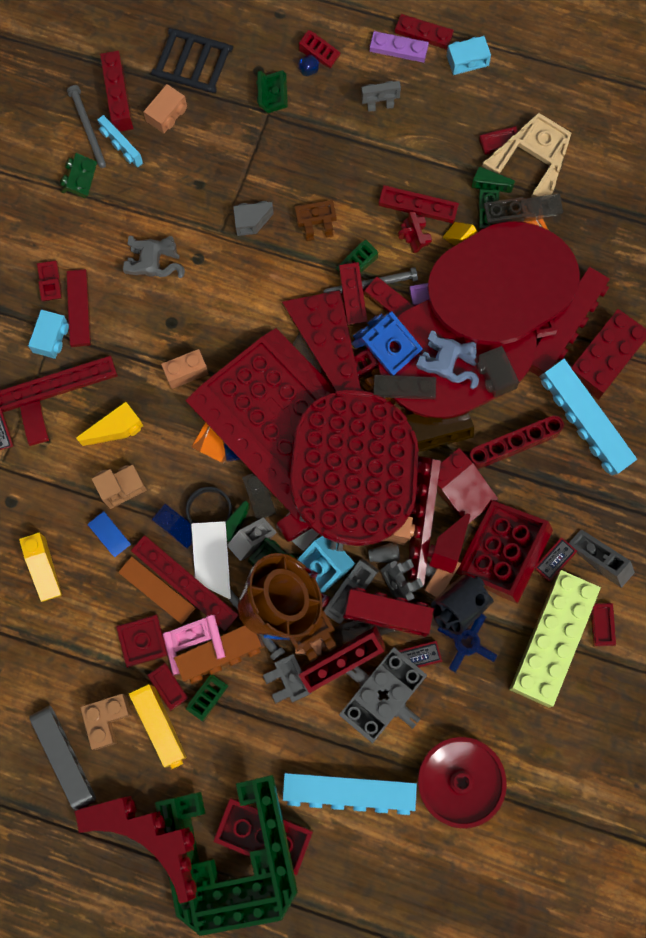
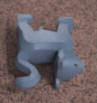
M431 330L428 337V346L438 351L436 358H432L429 356V353L424 352L423 356L419 357L416 364L417 368L428 373H436L439 377L447 378L451 382L460 383L470 379V388H476L479 378L474 372L464 371L458 375L453 373L457 358H461L472 366L476 365V344L472 341L460 344L453 339L439 338L436 332Z

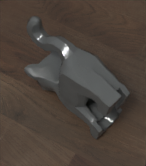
M133 236L128 237L127 244L131 246V252L140 254L139 261H134L133 258H128L127 261H124L123 271L125 274L167 277L176 270L178 278L184 276L185 269L179 263L170 264L164 270L160 269V255L176 259L180 258L172 236H168L160 241L153 239L138 241Z

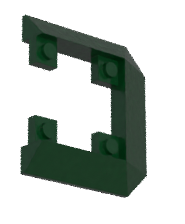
M274 775L236 783L240 806L252 803L257 805L265 849L250 852L254 874L219 881L215 859L199 862L195 841L193 845L194 850L186 852L191 861L192 867L190 872L192 880L195 881L197 887L196 898L188 902L179 903L175 887L169 877L176 917L199 936L281 921L298 893ZM201 792L155 802L156 811H160L165 821V833L189 827L195 840L191 817L206 814Z

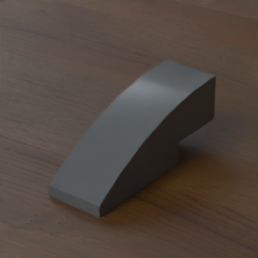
M363 558L359 560L325 608V614L338 624H341L345 619L342 617L349 590H354V588L366 590L380 570Z

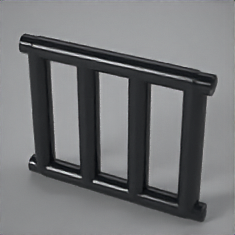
M169 28V37L156 69H152L151 75L215 94L217 92L216 84L228 53L232 52L234 47L227 43ZM176 37L185 39L186 43L172 74L163 71ZM195 42L204 45L192 77L189 79L182 77L181 73ZM212 47L221 50L210 81L206 84L198 80Z

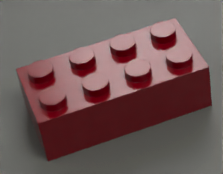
M617 309L571 367L588 392L599 400L645 342L646 328Z
M230 798L213 842L249 857L250 852L265 849L257 807L249 804L240 806L239 800ZM283 818L294 875L297 876L314 830Z

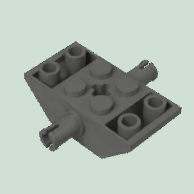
M395 648L389 652L372 675H368L359 667L353 669L356 673L352 670L346 673L360 684V689L339 716L372 744L394 717L398 716L411 729L416 724L410 718L416 723L421 719L406 707V701L426 678L427 674ZM384 690L387 691L386 696L388 697V700L383 699L382 701H380L378 699L379 694L377 692H383Z

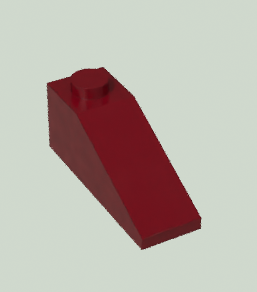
M465 514L438 537L435 545L431 544L427 555L431 557L429 566L452 574L454 573L471 514Z

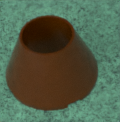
M274 553L261 558L255 563L238 601L239 617L250 631L276 637L299 638L310 633L314 626L318 624L322 613L321 592L316 579L310 577L304 569L306 566L290 555Z

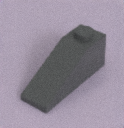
M582 529L569 542L577 550L576 553L605 578L621 588L635 573L629 559Z

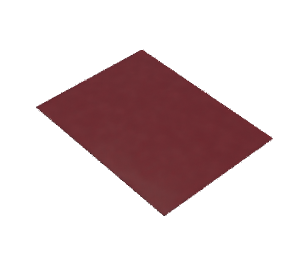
M275 328L258 339L204 382L185 401L287 510L298 519L300 514L294 505L290 492V470L295 430L302 414L318 398L335 393V390L317 369Z

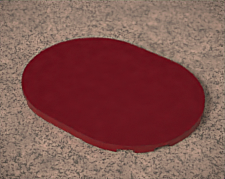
M502 222L477 232L446 251L436 261L428 281L429 303L440 323L458 337H464L473 340L474 343L490 345V343L507 344L524 338L569 307L579 286V266L569 246L553 232L526 222Z
M428 299L404 311L397 317L423 350L394 376H391L379 361L378 367L386 390L400 406L414 412V414L427 418H453L506 394L524 379L535 357L536 334L533 331L524 338L507 344L490 343V345L475 343L477 351L475 366L466 363L461 358H457L453 373L458 375L464 371H472L479 378L477 387L471 389L470 379L460 383L451 382L447 378L439 377L436 373L425 372L416 366L419 357L423 356L424 352L429 353L430 357L436 358L438 351L428 346V337L431 330L435 331L439 338L453 339L460 344L474 342L464 337L460 338L445 328L433 313ZM392 341L389 348L392 352L396 353L399 350V345L397 342Z
M339 390L327 396H322L315 400L302 414L294 435L290 470V492L298 513L314 531L340 544L364 546L389 538L405 524L414 508L416 500L419 455L416 434L409 425L406 416L398 408L386 402L385 398L362 390Z

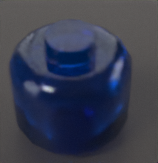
M313 55L302 57L299 60L298 67L302 75L308 77L318 72L319 61Z

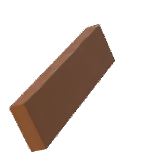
M133 557L118 572L182 625L196 610L194 606Z

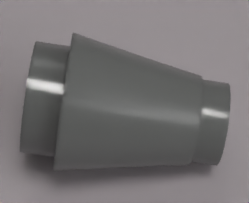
M389 543L369 549L370 562L391 563L393 561H400L398 544Z

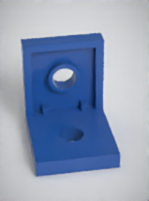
M392 311L385 315L381 313L373 317L367 323L368 327L361 328L353 335L355 339L351 342L355 349L366 345L391 376H394L423 350ZM392 341L397 342L399 345V350L396 353L392 352L389 348Z

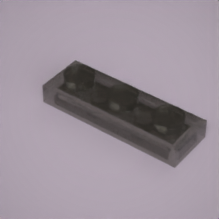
M375 375L374 395L387 398L435 399L436 377Z

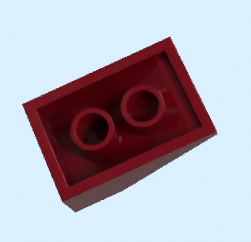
M460 448L440 463L437 492L460 518L465 514H471L469 523H471L490 506L492 500H498L478 469Z

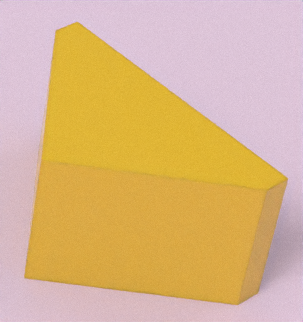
M455 222L443 238L456 246L478 231L473 224Z

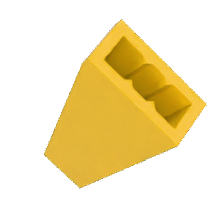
M148 684L130 693V698L163 766H170L171 769L182 765V760L187 757L155 686Z

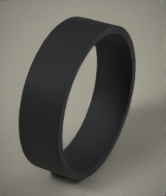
M204 487L195 491L190 496L186 505V515L191 524L193 523L190 517L191 504L197 496L205 492H216L225 497L229 504L227 519L232 515V505L228 496L218 488Z

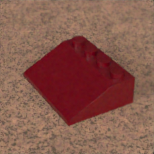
M492 500L456 574L459 576L464 574L473 578L477 576L483 580L486 590L518 604L553 532L549 521Z

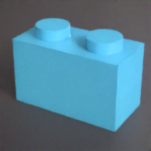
M484 36L473 37L466 41L454 42L448 45L447 59L453 75L489 66L491 53Z
M41 310L28 345L31 351L56 359L57 353H60L62 350L63 336L67 334L69 329L66 318L60 314Z

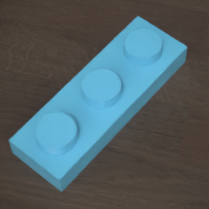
M104 115L100 117L98 122L101 134L105 138L109 137L112 140L111 143L114 148L124 153L123 156L128 163H133L137 168L143 164L140 153Z

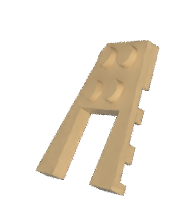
M538 113L516 135H513L507 143L495 151L489 159L485 160L482 167L500 174L516 148H522L550 166L531 195L535 200L548 206L571 132Z

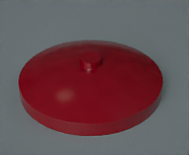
M457 737L442 741L427 753L421 763L418 773V790L421 800L433 817L454 828H473L482 825L498 812L505 799L507 779L503 764L490 747L478 740Z

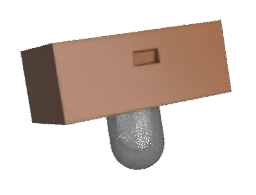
M427 563L425 576L431 580L423 593L435 600L446 589L461 563H457L453 574L431 567Z

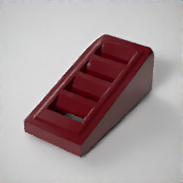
M310 30L306 32L299 42L300 52L330 69L341 55V52ZM331 53L332 55L330 56V58L326 59L328 54Z
M368 348L354 356L359 379L370 374L373 369L378 367L377 358ZM366 358H369L371 361L370 365L366 362ZM361 361L365 368L361 369L358 362Z

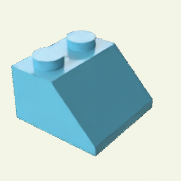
M323 536L316 539L297 559L306 567L318 573L316 581L321 593H325L355 565L344 550L343 552L330 550L331 540Z

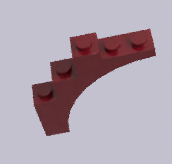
M131 796L75 811L79 833L107 831L131 838L149 850L166 869L175 887L179 903L188 902L196 898L197 887L195 881L192 880L190 872L192 867L191 861L186 852L194 850L193 845L195 843L193 833L190 832L189 827L165 833V821L160 811L136 817V805Z

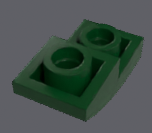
M479 190V229H485L499 223V190Z

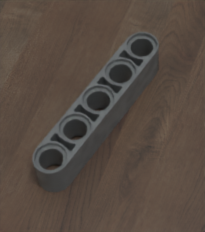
M49 705L30 715L29 718L74 811L96 801L90 783L53 708Z

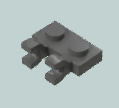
M387 81L382 84H368L361 87L362 104L367 103L368 112L376 111L375 104L378 101L386 100V108H394V99L400 98V81Z
M411 559L402 564H397L396 561H393L380 570L394 599L396 597L405 598L408 600V603L415 599L412 592L424 586L420 578L412 583H407L403 576L404 572L414 567Z
M294 654L275 662L276 669L263 675L266 684L281 678L285 687L284 690L272 694L275 704L288 697L291 703L311 694L307 691L298 675L301 669Z

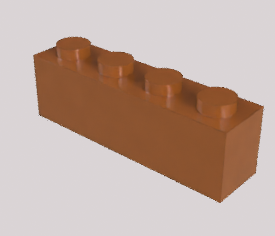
M243 626L221 636L226 656L221 659H217L213 641L174 657L183 682L197 683L203 680L202 676L207 673L214 675L221 672V667L227 664L231 667L242 662L241 658L247 655L251 658L260 654V649L265 648L260 634L254 633L246 626Z

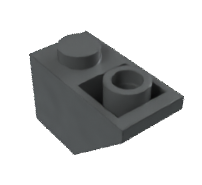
M260 201L256 204L242 203L238 206H233L237 236L257 234L274 214L273 203Z

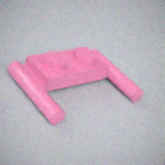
M215 615L207 616L170 632L163 633L173 675L180 674L174 657H177L176 652L206 641H213L217 659L226 657Z

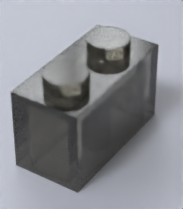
M502 346L479 355L478 363H476L480 375H484L486 389L489 393L492 392L494 398L517 389L519 380Z

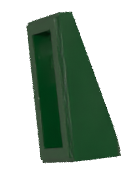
M479 167L473 179L472 188L511 193L515 180Z
M365 239L339 265L351 264V261L359 262L361 273L378 259V251ZM360 255L364 261L362 262L357 256ZM338 265V266L336 267V270L340 273L339 265Z
M244 501L225 522L228 543L240 530L249 512L250 506L247 501Z
M210 675L185 709L204 722L229 686L214 675ZM211 682L221 688L219 692L209 686ZM206 689L216 695L214 699L204 693ZM202 696L211 703L207 706L199 699ZM196 703L205 709L203 713L194 707Z

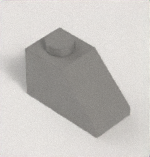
M263 517L239 530L227 546L242 561L252 555L261 546L266 537L270 540L277 532Z

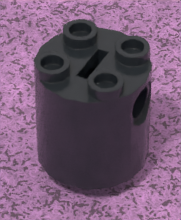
M464 574L460 575L431 603V608H434L435 622L440 628L448 630L453 634L461 635L493 604L494 600L484 588L485 584L481 578L477 576L473 578Z

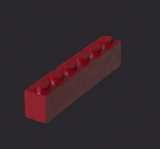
M591 267L588 268L579 282L573 301L564 312L554 319L557 328L556 334L543 337L537 345L535 357L529 369L530 372L540 376L556 365L555 363L558 359L563 360L568 352L566 346L568 343H574L579 335L576 331L579 327L583 329L589 320L586 317L589 311L592 313L599 305L597 299L599 296L604 297L610 288L607 286L610 278Z

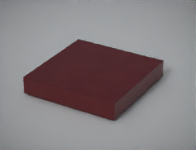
M158 615L116 626L127 668L168 656Z

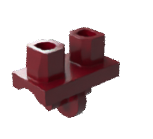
M410 212L409 217L401 224L402 230L398 232L399 239H405L406 243H410L413 253H418L422 247L429 246L432 242L431 235L429 233L422 234L421 231L426 227L425 217L416 216L415 212Z

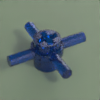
M480 615L474 621L470 630H465L461 635L453 634L440 627L438 628L439 632L455 640V647L458 651L448 668L449 670L456 673L464 657L475 653L492 662L497 658V654L480 645L478 632L486 619L485 615ZM470 637L472 639V648L463 646V643H461L462 639L467 640Z

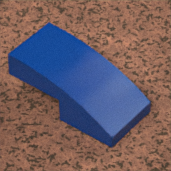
M104 511L88 523V526L114 558L131 545Z

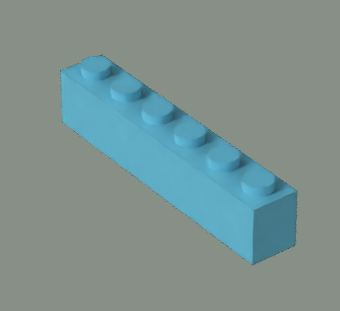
M565 359L539 376L542 379L543 387L546 390H550L553 394L554 402L566 412L567 420L572 424L574 423L578 429V435L590 445L591 453L600 459L605 472L610 473L611 476L618 474L637 460L636 456Z
M285 773L283 801H287L288 806H300L301 802L309 803V807L322 808V804H331V809L344 810V806H353V811H366V807L375 808V812L388 813V809H396L397 814L410 815V811H415L417 783Z

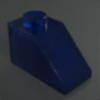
M164 504L152 521L188 549L193 543L191 524L168 505Z

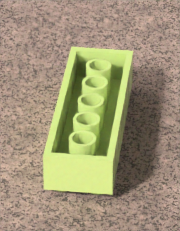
M562 570L557 573L509 690L546 707L554 706L601 587Z

